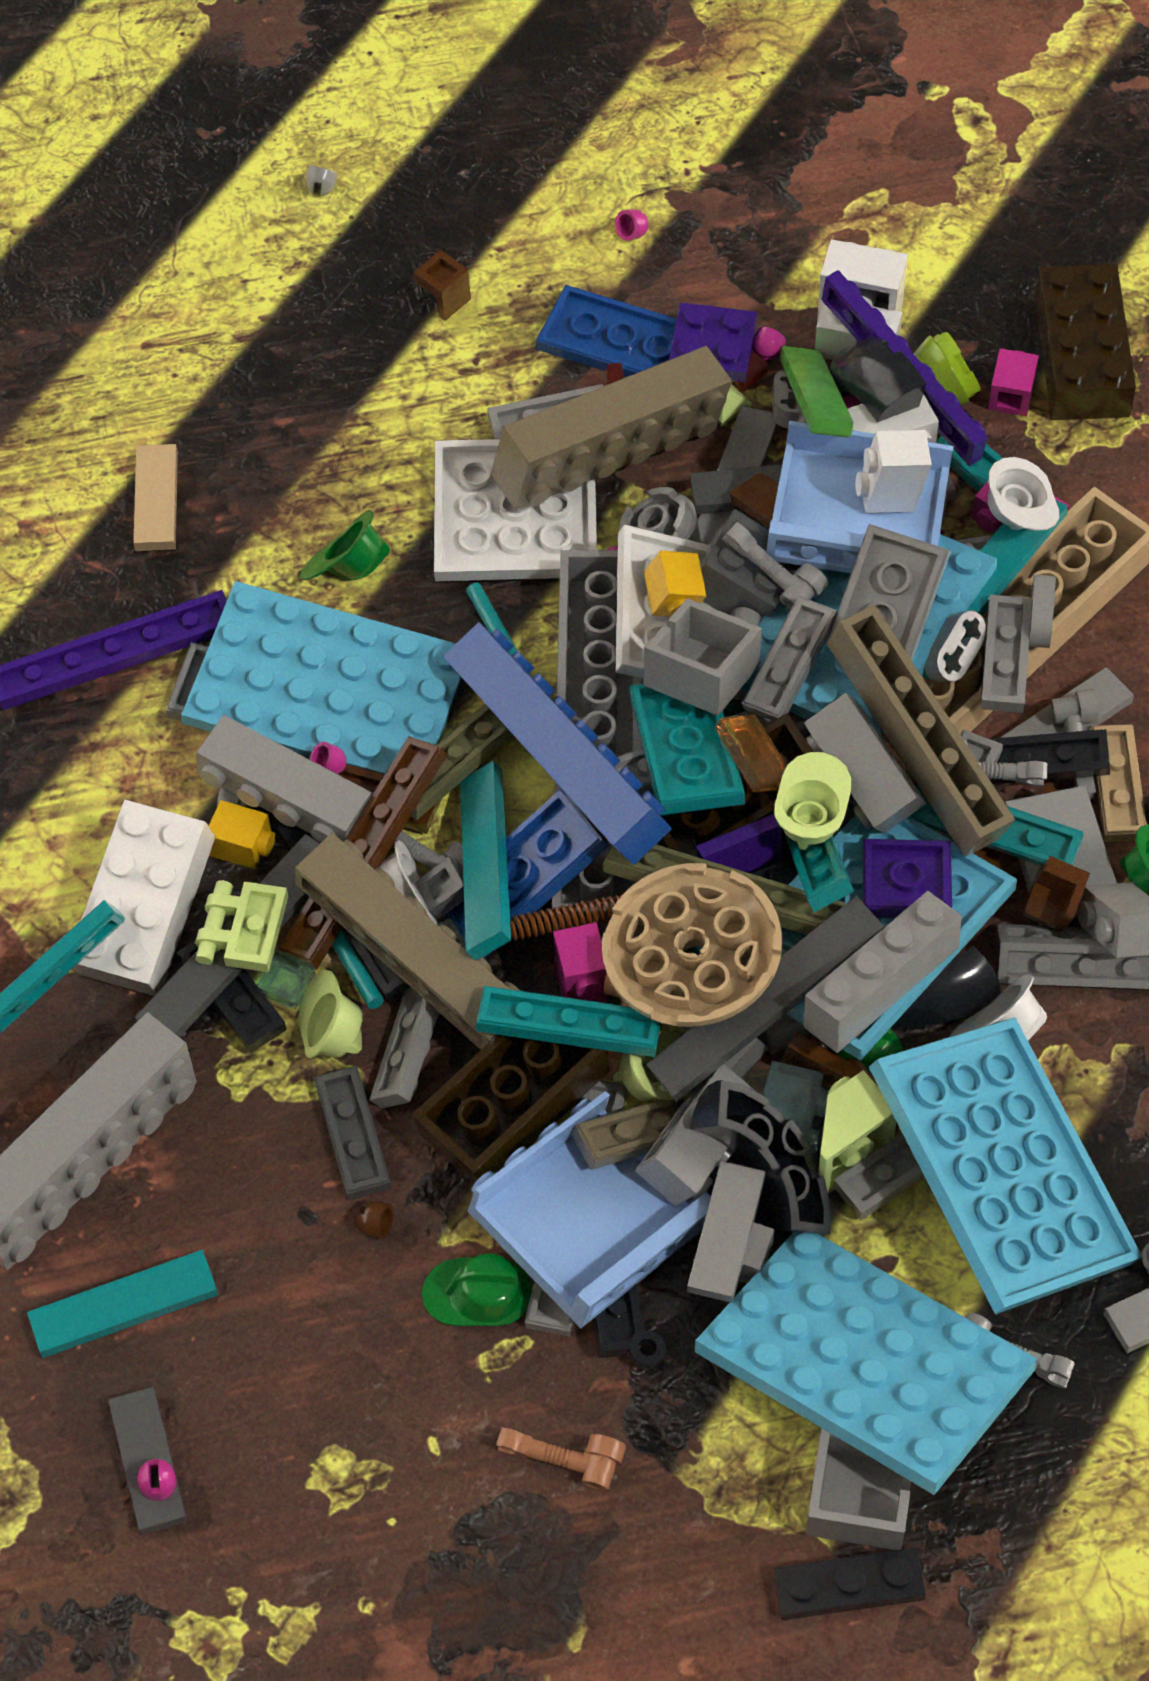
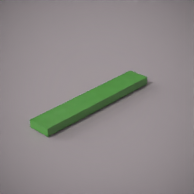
M782 346L779 359L810 432L847 438L851 436L854 422L820 350Z

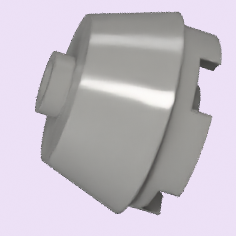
M658 487L646 491L649 497L642 500L634 509L629 505L620 520L619 531L623 525H629L700 543V531L694 504L689 498L669 487Z

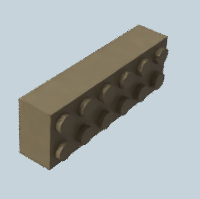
M706 345L503 426L491 475L515 510L528 505H540L550 496L557 493L574 491L584 482L596 477H608L618 468L631 463L633 465L642 463L650 455L662 450L671 451L681 445L682 442L696 436L702 438L709 435L717 427L732 380Z

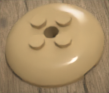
M686 863L670 866L653 872L636 882L616 902L612 909L613 915L608 923L606 932H603V962L607 976L617 994L625 1003L643 1016L663 1024L679 1027L711 1025L727 1020L744 1011L763 994L771 983L778 969L782 953L780 921L767 895L758 885L734 870L728 873L722 870L707 868L706 863ZM691 947L702 948L699 955H696V953H685V951Z

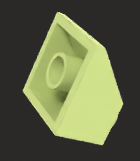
M864 1070L853 1078L849 1076L843 1077L828 1092L818 1176H824L828 1193L834 1190L833 1182L835 1178L894 1139L896 1120L880 1088Z

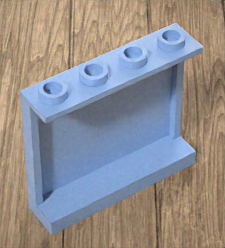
M789 421L786 448L768 535L767 554L773 557L776 562L795 565L809 563L820 569L852 573L869 524L938 546L953 446L928 442L932 466L914 512L865 513L863 497H858L856 494L855 480L857 472H862L864 451L866 448L871 447L875 434L852 430V435L848 438L813 434L810 432L807 423Z
M606 1091L593 1101L589 1098L582 1100L571 1111L569 1119L561 1125L557 1122L549 1125L539 1135L537 1143L529 1149H526L524 1146L517 1149L506 1160L505 1167L496 1174L489 1171L481 1176L471 1189L473 1196L468 1208V1213L580 1328L585 1326L701 1233L711 1196L705 1192L696 1200L690 1197L675 1207L635 1172L646 1154L597 1169H590L574 1141L571 1131L576 1124L609 1115L605 1111L610 1097Z

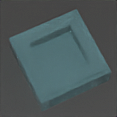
M276 951L272 958L269 972H264L256 985L265 997L296 1010L307 986L316 973L315 969L288 959Z

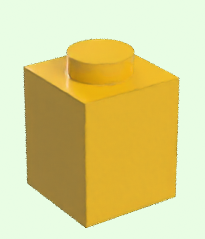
M660 550L644 571L652 616H668L670 618L687 598L698 603H702L706 598L698 553Z
M220 800L209 824V828L215 835L209 856L257 870L262 857L270 855L275 842V833L271 831L269 815Z

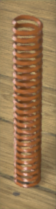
M624 893L620 896L616 894L613 898L611 896H608L607 899L602 897L600 901L594 899L593 902L591 900H588L587 903L581 901L580 904L574 903L573 906L568 904L566 908L561 905L559 909L557 907H554L553 910L547 908L546 911L541 909L539 913L533 911L532 915L529 912L525 916L523 914H520L518 917L513 915L510 922L512 938L514 941L518 939L515 929L516 921L519 937L522 940L524 939L523 920L526 937L530 939L531 931L528 919L531 922L533 936L537 937L538 930L535 916L538 921L539 932L542 936L545 934L542 915L548 934L552 932L549 914L554 931H558L556 913L561 930L565 929L562 912L565 914L567 929L572 928L569 909L572 913L574 927L579 926L576 908L579 912L581 925H586L583 907L586 913L587 924L592 923L590 906L594 923L597 922L598 925L599 916L596 904L599 907L601 922L605 923L606 916L603 902L606 906L607 919L610 921L612 917L610 901L612 907H614L617 900Z

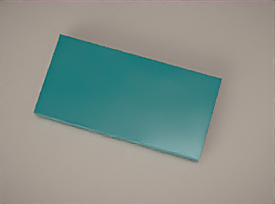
M643 684L629 685L630 700L653 795L666 809L661 815L745 804V792L723 711L717 716L646 687Z

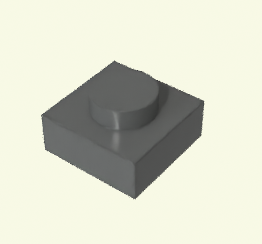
M449 856L415 882L430 912L439 919L464 901L463 873L459 865Z

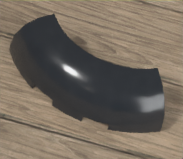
M872 336L867 339H861L847 346L836 355L828 368L841 396L854 395L869 410L877 423L919 407L926 388V382L911 361L901 351L892 353L888 349L887 341L879 337Z
M972 946L951 960L891 1028L906 1030L925 1029L926 1025L953 1021L954 1024L970 1018L989 1005L1001 993V986L995 971L986 958Z
M717 1080L707 1085L695 1106L691 1130L709 1134L722 1141L740 1157L746 1167L765 1171V1180L760 1196L763 1226L774 1229L775 1233L792 1234L796 1232L831 1235V1214L824 1176H818L815 1164L809 1153L812 1147L792 1119H786L775 1107L769 1104L770 1100L750 1088L724 1080Z

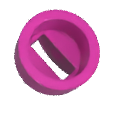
M622 210L618 213L615 220L616 232L625 241L639 239L646 234L649 228V220L640 210Z
M760 327L753 339L754 354L763 361L776 359L780 355L781 347L785 346L786 339L775 329Z
M320 742L312 750L309 760L339 774L346 768L347 758L344 751L338 746L328 742Z
M152 1459L146 1461L140 1467L137 1483L141 1493L146 1498L160 1501L168 1498L174 1492L177 1478L174 1469L168 1462L161 1459ZM154 1469H158L160 1487L151 1488V1471Z

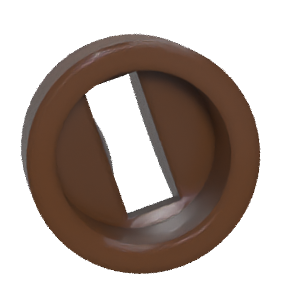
M368 1201L359 1208L362 1214L356 1216L358 1229L369 1237L385 1239L393 1223V1206L381 1201Z

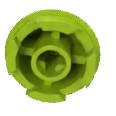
M943 332L940 335L937 334L934 337L929 335L913 354L921 363L927 364L932 369L936 380L946 391L952 392L957 397L960 405L970 403L969 398L973 397L981 388L973 371L969 370L960 354L959 347L948 332Z

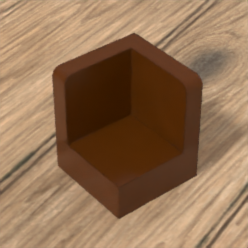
M439 250L414 271L415 283L437 298L439 317L446 321L471 300L469 270L442 250Z
M1049 856L1038 869L1022 911L1023 915L1062 932L1075 916L1090 873Z

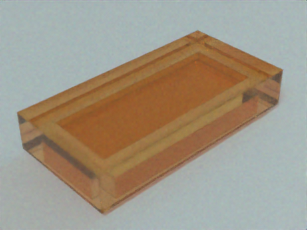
M752 714L720 718L715 726V730L752 791L760 792L779 789L782 775L787 765L757 716Z

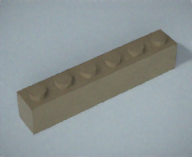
M874 604L840 621L826 643L963 856L967 857L999 840L1015 821V818L876 605Z
M332 832L295 867L296 885L482 1050L498 1035L476 1031L483 986L520 990L508 981L502 983L493 975L490 965L483 957L475 961L459 945L458 937L449 927L444 924L438 926L427 916L424 906L412 896L406 898L395 888L393 879L383 869L376 868L374 870L363 860L362 852L354 843L349 840L342 841Z

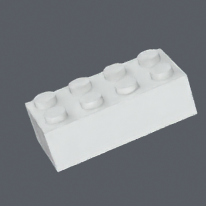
M124 799L82 919L103 900L115 906L126 919L123 924L73 968L79 975L153 996L161 990L165 984L215 840V835L205 821Z

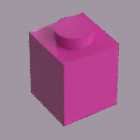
M999 349L988 410L1027 417L1039 355L1018 350Z

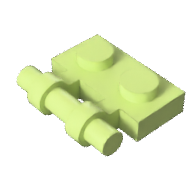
M224 880L217 881L214 892L207 897L205 911L208 914L204 928L198 930L195 941L198 951L195 960L204 965H211L215 952L222 949L226 950L224 955L226 966L269 972L289 897L287 888L244 882L241 895L233 896L231 895L233 885L230 882ZM229 915L235 916L231 931L223 930L224 918Z

